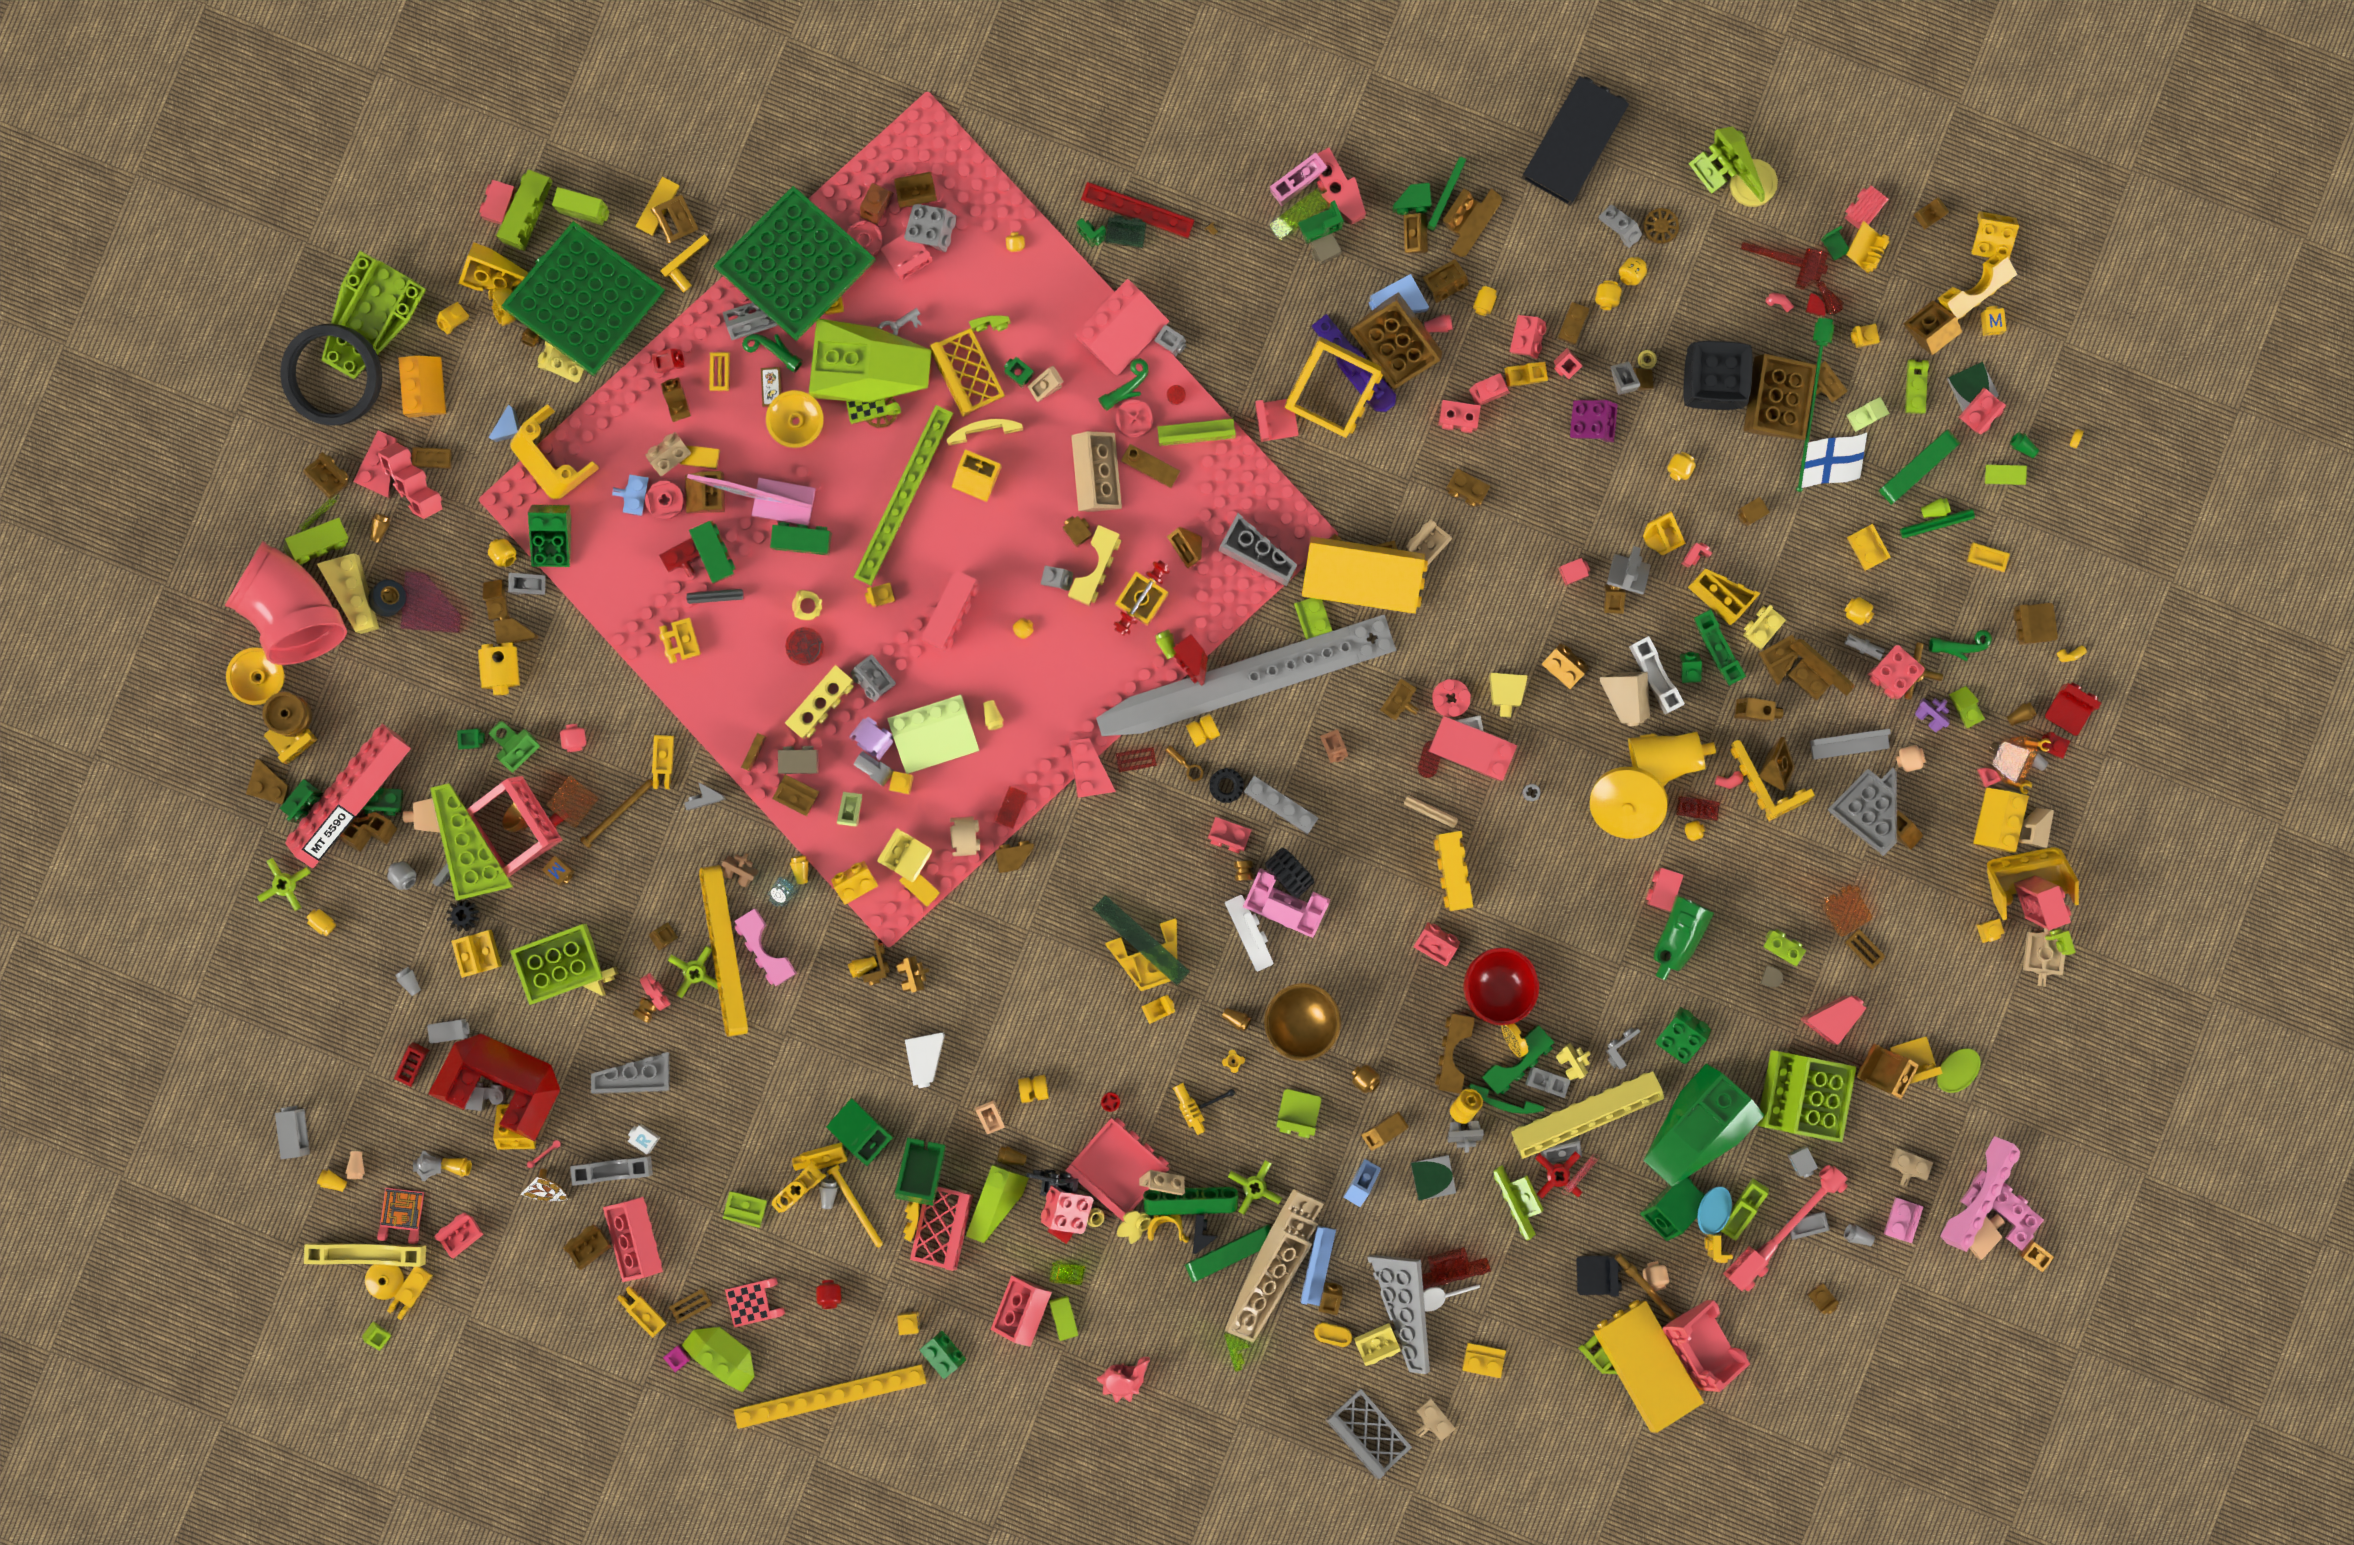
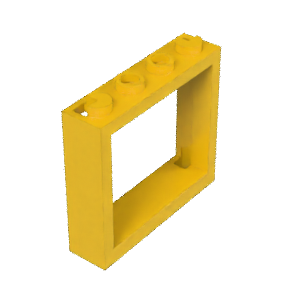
M1319 337L1285 403V408L1347 438L1348 434H1352L1357 424L1355 421L1357 417L1361 418L1366 408L1363 405L1366 400L1370 401L1374 393V390H1372L1375 383L1379 384L1383 376L1381 366ZM1323 349L1372 373L1345 427L1296 404Z

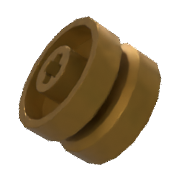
M279 692L272 695L266 701L262 717L265 725L271 731L286 737H296L309 728L312 721V711L310 705L303 698L289 692Z

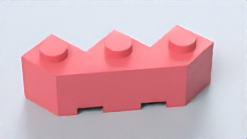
M395 443L378 452L382 469L386 475L391 474L395 480L393 485L401 497L406 496L411 503L408 507L412 513L425 519L442 510L440 494L427 487L426 474L422 469L412 465L411 453L407 447Z

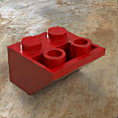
M1190 634L1173 647L1176 653L1173 656L1182 669L1187 668L1185 671L1194 684L1198 682L1203 686L1208 657L1201 645Z

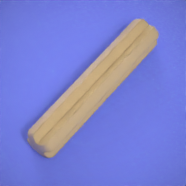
M1410 795L1404 801V805L1452 828L1458 822L1456 817Z

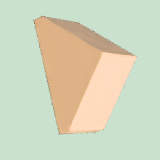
M995 1100L975 1107L987 1135L1005 1128Z

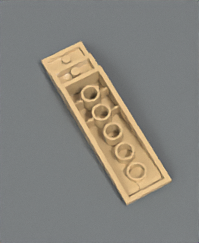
M1293 1189L1248 1274L1225 1328L1226 1332L1254 1343L1312 1246L1309 1239L1318 1225L1314 1220L1324 1205L1320 1200Z

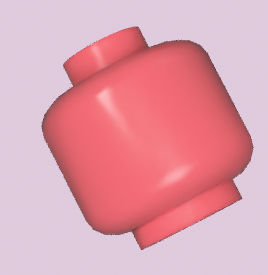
M577 724L566 725V729L560 732L561 746L567 752L582 751V747L586 746L585 730L577 727Z

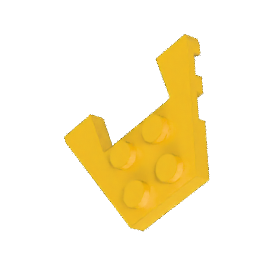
M1176 918L1160 923L1166 941L1165 944L1128 956L1122 937L1105 943L1140 991L1178 979Z

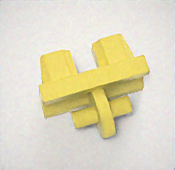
M1569 1043L1556 1055L1560 1064L1567 1061L1571 1063L1572 1067L1565 1071L1569 1080L1578 1077L1581 1079L1588 1073L1585 1066L1590 1064L1587 1059L1591 1055L1589 1051L1583 1053L1580 1047L1575 1051L1572 1044Z

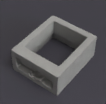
M298 1106L281 1108V1112L275 1113L281 1159L309 1155L310 1149L305 1110L298 1109Z

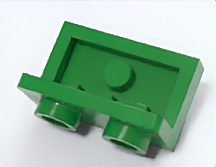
M940 1331L919 1349L943 1379L948 1377L966 1361L962 1352L958 1350L943 1331Z

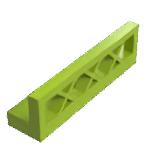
M1234 418L1157 426L1159 446L1236 438Z

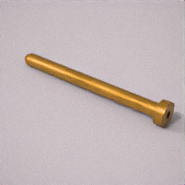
M648 779L587 837L582 836L580 838L581 842L587 848H590L592 841L653 786V781Z

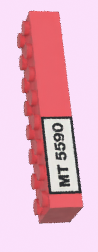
M383 723L374 730L369 741L361 746L360 752L349 761L348 766L343 772L338 774L333 785L325 790L320 801L312 806L311 812L300 821L297 829L287 837L285 844L297 859L312 869L321 860L410 751L411 748L400 735Z

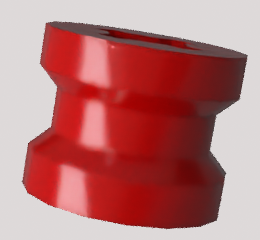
M1113 1092L1104 1094L1101 1099L1102 1108L1108 1112L1117 1110L1120 1105L1119 1096Z

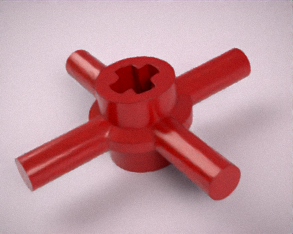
M1575 1151L1564 1164L1557 1163L1553 1165L1539 1153L1535 1159L1548 1170V1182L1539 1190L1537 1195L1543 1199L1554 1186H1566L1570 1182L1569 1169L1581 1156ZM1556 1171H1558L1559 1173H1560V1171H1563V1172L1561 1173V1175L1563 1176L1561 1179H1559V1178L1555 1179V1178H1556V1175H1555V1172H1556ZM1574 1186V1189L1571 1191L1576 1197L1583 1193L1577 1186Z

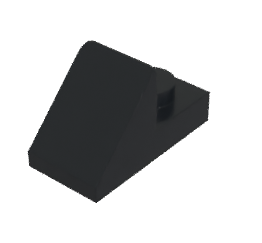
M1196 1214L1193 1254H1197L1218 1237V1235L1203 1233V1230L1207 1231L1208 1219H1204V1214Z

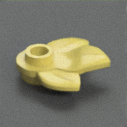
M1130 1211L1123 1216L1124 1222L1118 1227L1117 1236H1129V1242L1133 1244L1140 1239L1143 1231L1148 1229L1151 1222L1150 1216L1145 1212Z

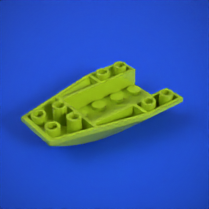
M359 251L341 284L331 324L346 326L357 331L370 342L378 355L409 322L426 288L386 263ZM327 336L321 360L352 379H356L366 368L360 353L349 342L335 336Z

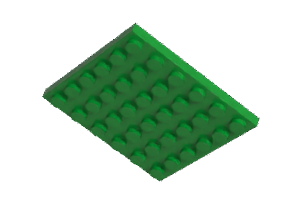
M792 186L714 265V268L797 341L876 259L798 189Z
M573 221L501 307L594 377L664 294L665 289Z

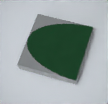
M1983 361L1947 378L1962 412L1983 388L1987 389L1995 397L1999 396Z
M1449 1155L1410 1162L1418 1201L1456 1193Z

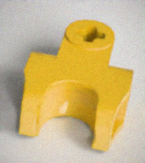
M812 1162L793 1182L773 1199L772 1206L778 1213L785 1212L826 1177L815 1166V1162ZM781 1197H785L788 1200L787 1205L782 1203Z

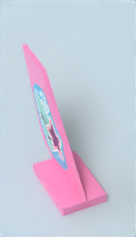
M690 474L687 476L689 479L737 495L755 498L752 516L809 526L815 488L759 478L757 489L718 479Z

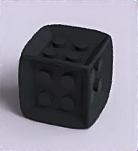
M1727 341L1692 342L1687 348L1685 359L1684 405L1697 409H1743L1749 402L1753 361L1751 345Z

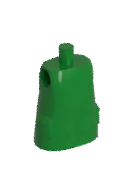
M1676 895L1668 921L1654 950V960L1661 964L1655 976L1666 981L1671 969L1680 971L1687 964L1706 932L1714 912L1682 896Z

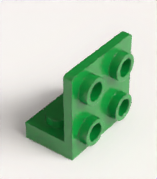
M303 779L279 809L288 815L286 820L299 823L309 814L308 811L312 806L320 801L323 793L308 780Z

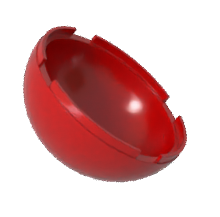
M1494 948L1481 953L1469 965L1464 977L1463 990L1466 1002L1476 1016L1494 1025H1509L1522 1020L1534 1008L1539 995V981L1533 964L1523 954L1509 948Z

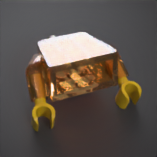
M2020 736L2003 741L2001 745L1993 742L1989 752L1996 755L1993 766L1997 769L2002 782L2014 788L2019 787L2023 794H2028V790L2024 789L2023 786L2032 788V783L2025 779L2039 751L2037 746L2042 751H2048L2049 748L2042 747V744L2044 742L2051 743V741L2047 738L2038 741L2037 738Z

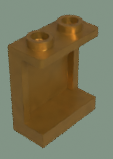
M1874 1043L1859 1069L1857 1078L1894 1097L1902 1099L1919 1065Z

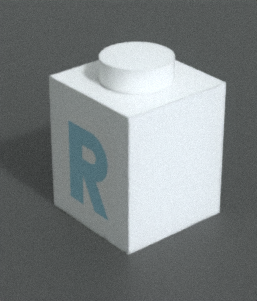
M642 1124L638 1125V1127L634 1126L628 1134L630 1136L628 1142L645 1154H649L661 1138Z

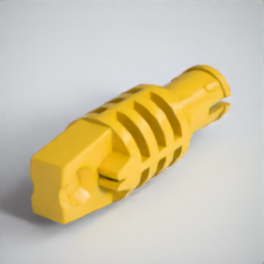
M1184 1083L1173 1087L1180 1101L1179 1108L1189 1128L1193 1126L1197 1135L1205 1132L1202 1124L1205 1120L1195 1100L1190 1098Z

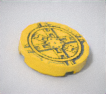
M1515 1023L1501 1025L1503 1036L1512 1052L1520 1058L1528 1053V1046L1524 1038L1521 1039V1031Z

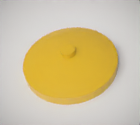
M1619 767L1606 772L1596 781L1590 795V811L1596 823L1607 833L1620 838H1640L1654 832L1663 822L1667 812L1668 799L1661 782L1651 773L1636 767Z

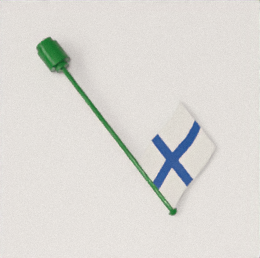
M1818 318L1814 327L1812 341L1816 342V346H1819L1799 483L1798 488L1796 487L1798 492L1803 491L1804 487L1822 483L1848 482L1856 480L1861 476L1867 432L1853 437L1826 438L1809 442L1823 347L1831 344L1833 338V320L1827 318Z

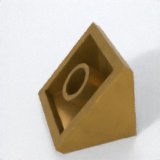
M1780 737L1770 750L1758 776L1782 791L1786 790L1795 769L1785 737Z

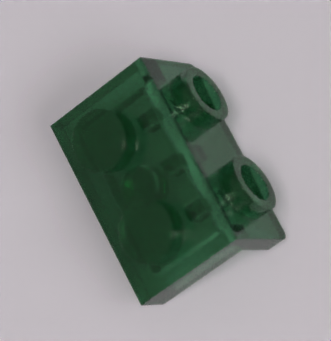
M1113 215V218L1108 217L1105 243L1143 249L1146 222H1143L1140 218L1126 220L1123 216Z

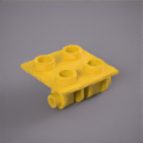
M1863 221L1846 255L1865 272H1873L1882 258L1880 254H1884V250L1889 244V236L1879 235Z

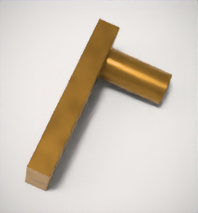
M1129 444L1121 459V462L1169 488H1172L1180 474V470L1132 444Z

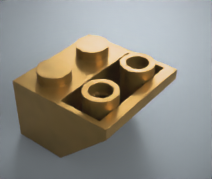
M721 471L690 474L724 481V474ZM688 474L685 475L686 513L725 512L724 490L687 478Z

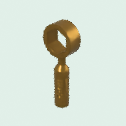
M1169 745L1165 751L1180 765H1184L1187 768V778L1193 782L1201 780L1203 769L1195 764L1189 766L1186 763V759ZM1197 767L1201 771L1200 778L1193 780L1189 776V771L1191 768Z

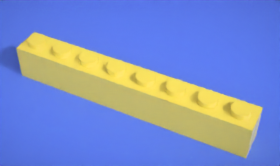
M1653 1071L1644 1073L1634 1080L1623 1082L1620 1086L1606 1089L1599 1095L1590 1096L1580 1103L1571 1104L1568 1108L1555 1111L1545 1118L1536 1119L1531 1124L1519 1126L1511 1134L1522 1159L1663 1100V1090Z

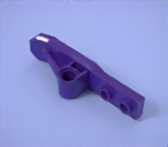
M1327 314L1311 326L1319 337L1367 359L1358 348L1349 343ZM1334 355L1340 370L1360 395H1362L1372 373ZM1381 378L1379 384L1375 383L1372 388L1374 393L1370 401L1366 400L1375 412H1387L1395 406L1396 394Z

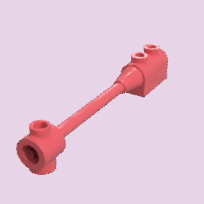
M1827 1165L1820 1171L1819 1176L1821 1177L1822 1187L1772 1240H1769L1756 1251L1748 1246L1723 1273L1740 1291L1744 1289L1750 1291L1755 1286L1753 1280L1756 1276L1763 1277L1768 1272L1766 1266L1769 1264L1768 1262L1776 1251L1778 1244L1827 1192L1835 1193L1838 1191L1841 1193L1847 1188L1848 1185L1845 1183L1848 1180L1847 1177L1835 1166Z

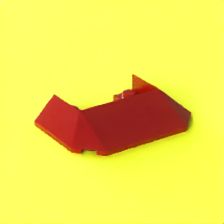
M483 1034L455 1042L428 1095L464 1110L481 1076L516 1091L499 1126L535 1142L560 1092L552 1065Z

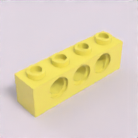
M835 665L785 724L801 738H810L816 731L814 727L819 722L822 724L829 716L827 714L831 708L835 709L841 703L840 698L844 693L847 695L854 686L852 684L855 681ZM832 684H837L839 687L836 694L829 692V687ZM820 698L826 700V706L822 709L816 706V702ZM806 713L813 714L812 722L805 723L804 715Z

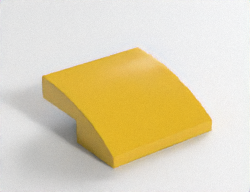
M492 930L451 941L461 978L502 967Z

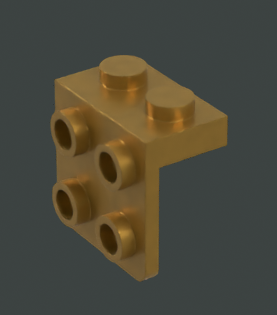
M2052 603L2025 604L2014 607L2013 616L2017 624L2016 638L2019 641V645L2050 642L2058 639L2055 611Z

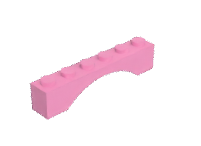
M1995 1136L1985 1152L1987 1173L1980 1193L1967 1209L1949 1219L1940 1235L1947 1244L1965 1252L1974 1243L1975 1235L1982 1228L1983 1221L1987 1213L1991 1211L1996 1196L2001 1193L2002 1185L2009 1178L2014 1163L2019 1159L2020 1151L2015 1144Z

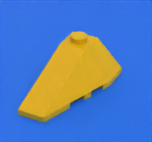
M473 242L458 284L477 291L490 290L497 287H507L514 291L528 275V272L494 250Z

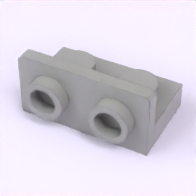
M872 654L856 665L851 671L855 683L859 684L864 689L866 696L874 702L896 684Z

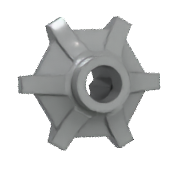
M422 1151L421 1156L417 1160H413V1172H417L422 1181H426L432 1175L441 1174V1158L433 1157L426 1151Z

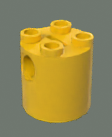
M501 643V647H493V644L481 645L482 649L478 650L481 689H493V695L509 694V688L520 686L517 647H513V643ZM499 654L504 659L501 662H495L493 657Z

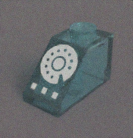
M779 877L767 895L771 897L769 901L777 908L779 905L785 907L799 889L785 877Z

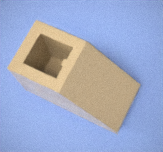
M2036 808L2023 821L2018 843L2047 848L2054 810Z

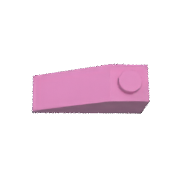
M1314 153L1271 185L1270 192L1279 204L1283 206L1323 173L1327 166L1318 154Z

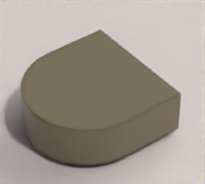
M1766 966L1760 984L1778 987L1783 981V974L1776 968Z

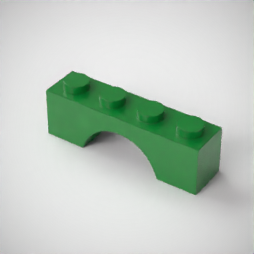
M1536 1025L1523 1037L1528 1046V1053L1523 1056L1519 1063L1511 1067H1501L1494 1064L1481 1076L1497 1095L1499 1093L1503 1095L1511 1087L1509 1084L1514 1079L1516 1081L1521 1079L1525 1075L1523 1071L1528 1066L1530 1068L1534 1067L1539 1062L1537 1058L1541 1054L1546 1055L1553 1049L1551 1045L1554 1041L1539 1025Z

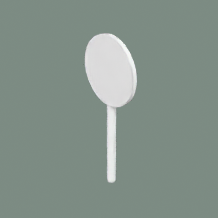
M1474 1285L1447 1294L1439 1287H1430L1423 1291L1425 1311H1434L1443 1305L1445 1298L1478 1289L1480 1285Z

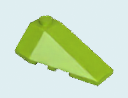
M1733 126L1717 129L1715 131L1714 143L1718 148H1722L1723 154L1728 161H1732L1735 165L1734 168L1738 172L1737 175L1760 202H1763L1765 192L1746 145L1745 136Z

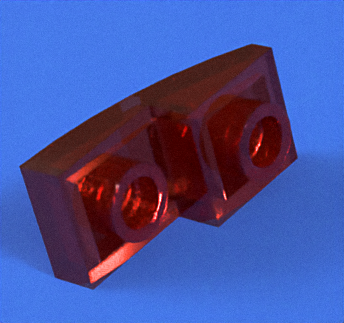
M1679 796L1676 815L1717 821L1720 802Z

